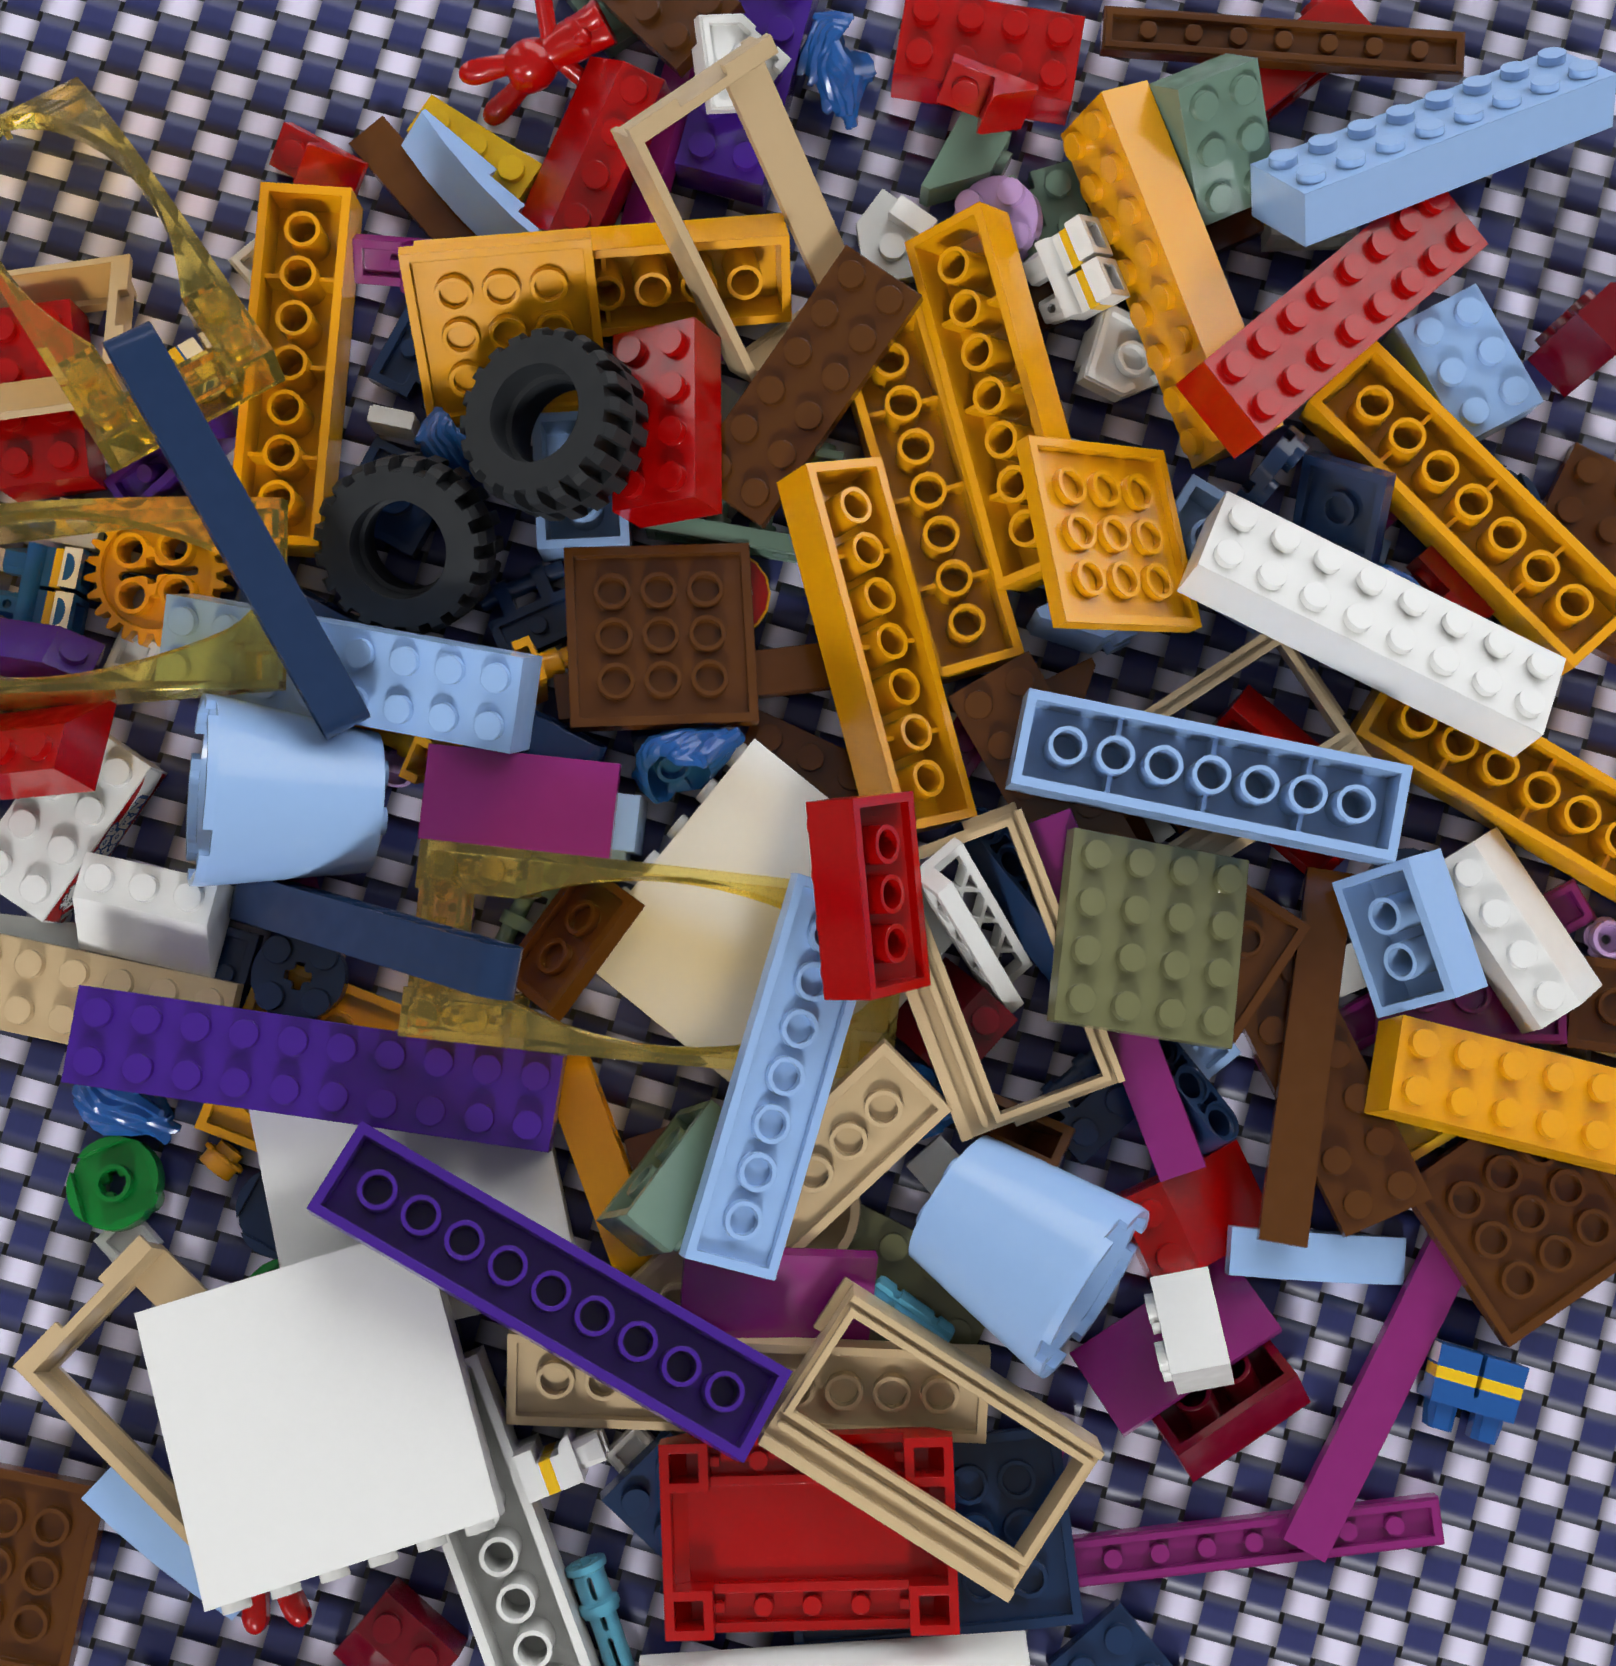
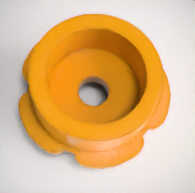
M223 1139L217 1145L212 1142L205 1143L207 1149L200 1156L199 1160L214 1174L229 1182L236 1172L240 1174L243 1172L239 1162L244 1156L235 1147Z

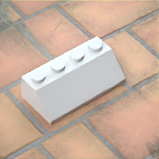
M1497 827L1444 858L1485 978L1522 1034L1543 1029L1580 1006L1602 986V983Z

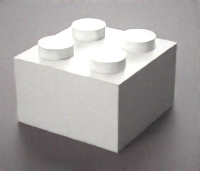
M1208 1266L1150 1277L1153 1293L1144 1294V1299L1154 1335L1162 1333L1163 1341L1154 1342L1164 1382L1173 1381L1178 1395L1235 1384Z

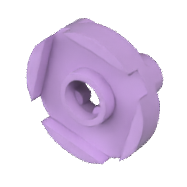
M1000 175L981 179L969 189L961 191L956 197L953 215L979 201L1008 212L1020 258L1023 262L1029 255L1027 251L1032 247L1034 241L1039 240L1043 228L1042 209L1034 194L1018 179Z

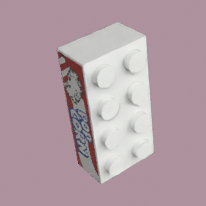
M109 734L95 791L15 799L0 820V894L39 921L62 925L74 909L72 896L85 851L111 856L168 773Z

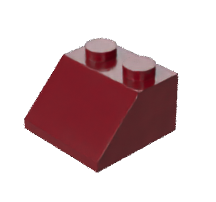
M944 957L942 960L981 1061L1017 1022L1018 1018L983 986L948 958ZM906 999L885 1027L918 1058L934 1070L909 1001Z
M397 1576L335 1649L333 1654L346 1666H451L460 1656L468 1639Z

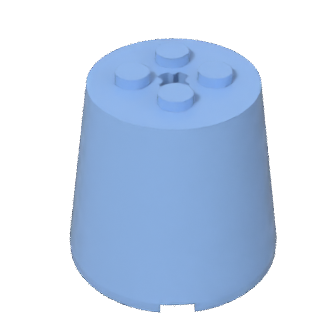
M203 693L199 702L194 728L196 734H203L201 754L191 753L188 783L186 861H196L195 869L188 868V885L205 887L370 872L376 859L380 836L385 835L388 822L387 807H384L385 789L389 780V762L385 761L381 735L375 731L353 726L326 740L311 716L217 694Z
M985 1135L973 1142L959 1158H954L947 1166L940 1183L917 1215L916 1226L910 1239L908 1253L920 1267L1033 1373L1044 1379L1051 1375L1065 1361L1067 1354L1062 1352L1061 1349L1072 1337L1080 1342L1108 1302L1138 1249V1246L1131 1242L1135 1231L1140 1234L1144 1232L1147 1228L1150 1214L1148 1210L1139 1204Z

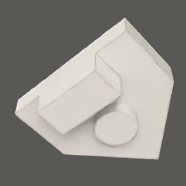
M742 13L698 15L694 19L697 44L691 49L695 76L741 46L740 42L749 36L760 38L762 35L755 30L756 26ZM778 46L777 50L779 53L765 61L773 82L791 60ZM726 88L705 102L706 114L737 113Z
M882 189L856 223L860 254L901 282L909 281L913 283L915 280L904 242L937 225L938 220L901 194L897 199Z
M1114 305L1096 314L1093 326L1084 332L1073 371L1079 374L1076 384L1114 403L1159 385L1154 371L1148 365L1146 350L1138 330L1131 322L1130 312Z

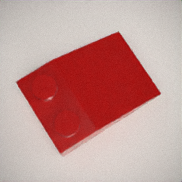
M1237 1139L1204 1155L1203 1158L1206 1163L1204 1168L1160 1182L1158 1175H1155L1116 1193L1149 1211L1147 1228L1142 1234L1135 1231L1131 1242L1138 1246L1136 1256L1150 1284V1277L1206 1267L1226 1255L1228 1225L1258 1228L1262 1192Z

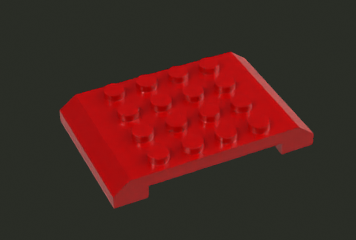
M931 1427L827 1429L955 1511L952 1431ZM689 1433L660 1439L658 1452L665 1641H709L715 1639L716 1633L910 1629L911 1636L960 1635L957 1570L758 1445V1438L744 1463L733 1460Z

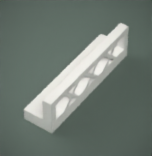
M954 837L920 866L922 893L975 980L1013 1014L1024 1004L1013 982L1033 964L964 844ZM956 858L959 864L954 881H951L941 874L940 871ZM964 892L977 893L972 912L969 911L963 901ZM982 923L995 924L990 942L986 940L981 931ZM1000 953H1012L1015 958L1005 968L1002 967L998 960Z

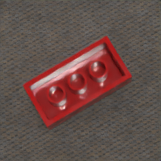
M905 0L893 69L891 97L946 106L936 102L937 94L953 53L1039 85L1025 119L1065 125L1072 102L1085 16L987 0Z
M70 298L0 308V384L94 371L89 318ZM99 407L0 420V491L18 503L108 490L104 482L107 477Z
M695 317L613 335V356L622 361L631 370V376L639 381L643 389V398L640 400L647 404L649 414L648 422L643 423V428L649 432L646 447H640L637 455L642 460L636 472L633 470L629 472L625 479L628 484L620 494L612 493V512L640 528L722 514L721 337Z

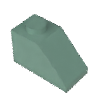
M962 112L921 185L919 203L929 207L956 199L961 191L969 189L981 179L990 176H1003L1013 157V153L1008 151L1012 133L1004 131L983 135L977 134L978 117Z

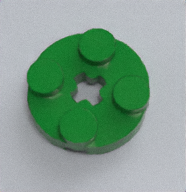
M108 1136L98 1139L82 1150L77 1157L80 1158V1161L76 1164L74 1173L69 1172L66 1182V1194L70 1208L76 1217L93 1228L111 1232H123L133 1229L144 1223L152 1213L158 1211L165 1200V1172L162 1162L150 1146L138 1140L121 1136ZM115 1172L119 1176L126 1178V1185L119 1195L115 1192H107L106 1185L113 1181L112 1174Z

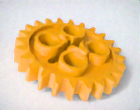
M150 499L148 511L140 504L132 503V517L117 511L115 514L119 525L114 528L103 523L101 527L108 537L105 541L92 539L91 543L100 550L99 555L89 556L88 559H85L89 564L96 566V572L84 576L85 581L97 585L96 589L87 594V598L95 602H102L95 610V615L104 619L110 618L106 625L108 630L118 633L123 627L121 638L133 643L132 639L138 635V644L149 648L148 646L153 639L158 647L161 646L166 594H178L179 590L186 585L189 586V594L216 598L220 597L221 592L234 591L233 586L223 582L224 576L231 575L226 564L222 562L223 559L202 521L198 518L195 509L188 505L182 509L181 504L173 500H169L164 508L163 503ZM186 540L188 545L187 551L182 558L176 560L175 549L180 542ZM142 544L143 552L140 559L132 563L131 552L137 545ZM164 568L176 573L198 568V573L191 576L161 574ZM125 573L160 574L157 575L156 581L146 576H135L122 580V575ZM140 589H144L145 598L142 605L134 608V595Z

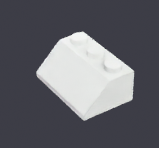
M85 851L72 896L79 949L214 978L230 922L229 914L234 887L231 885L193 887L188 885L187 873Z

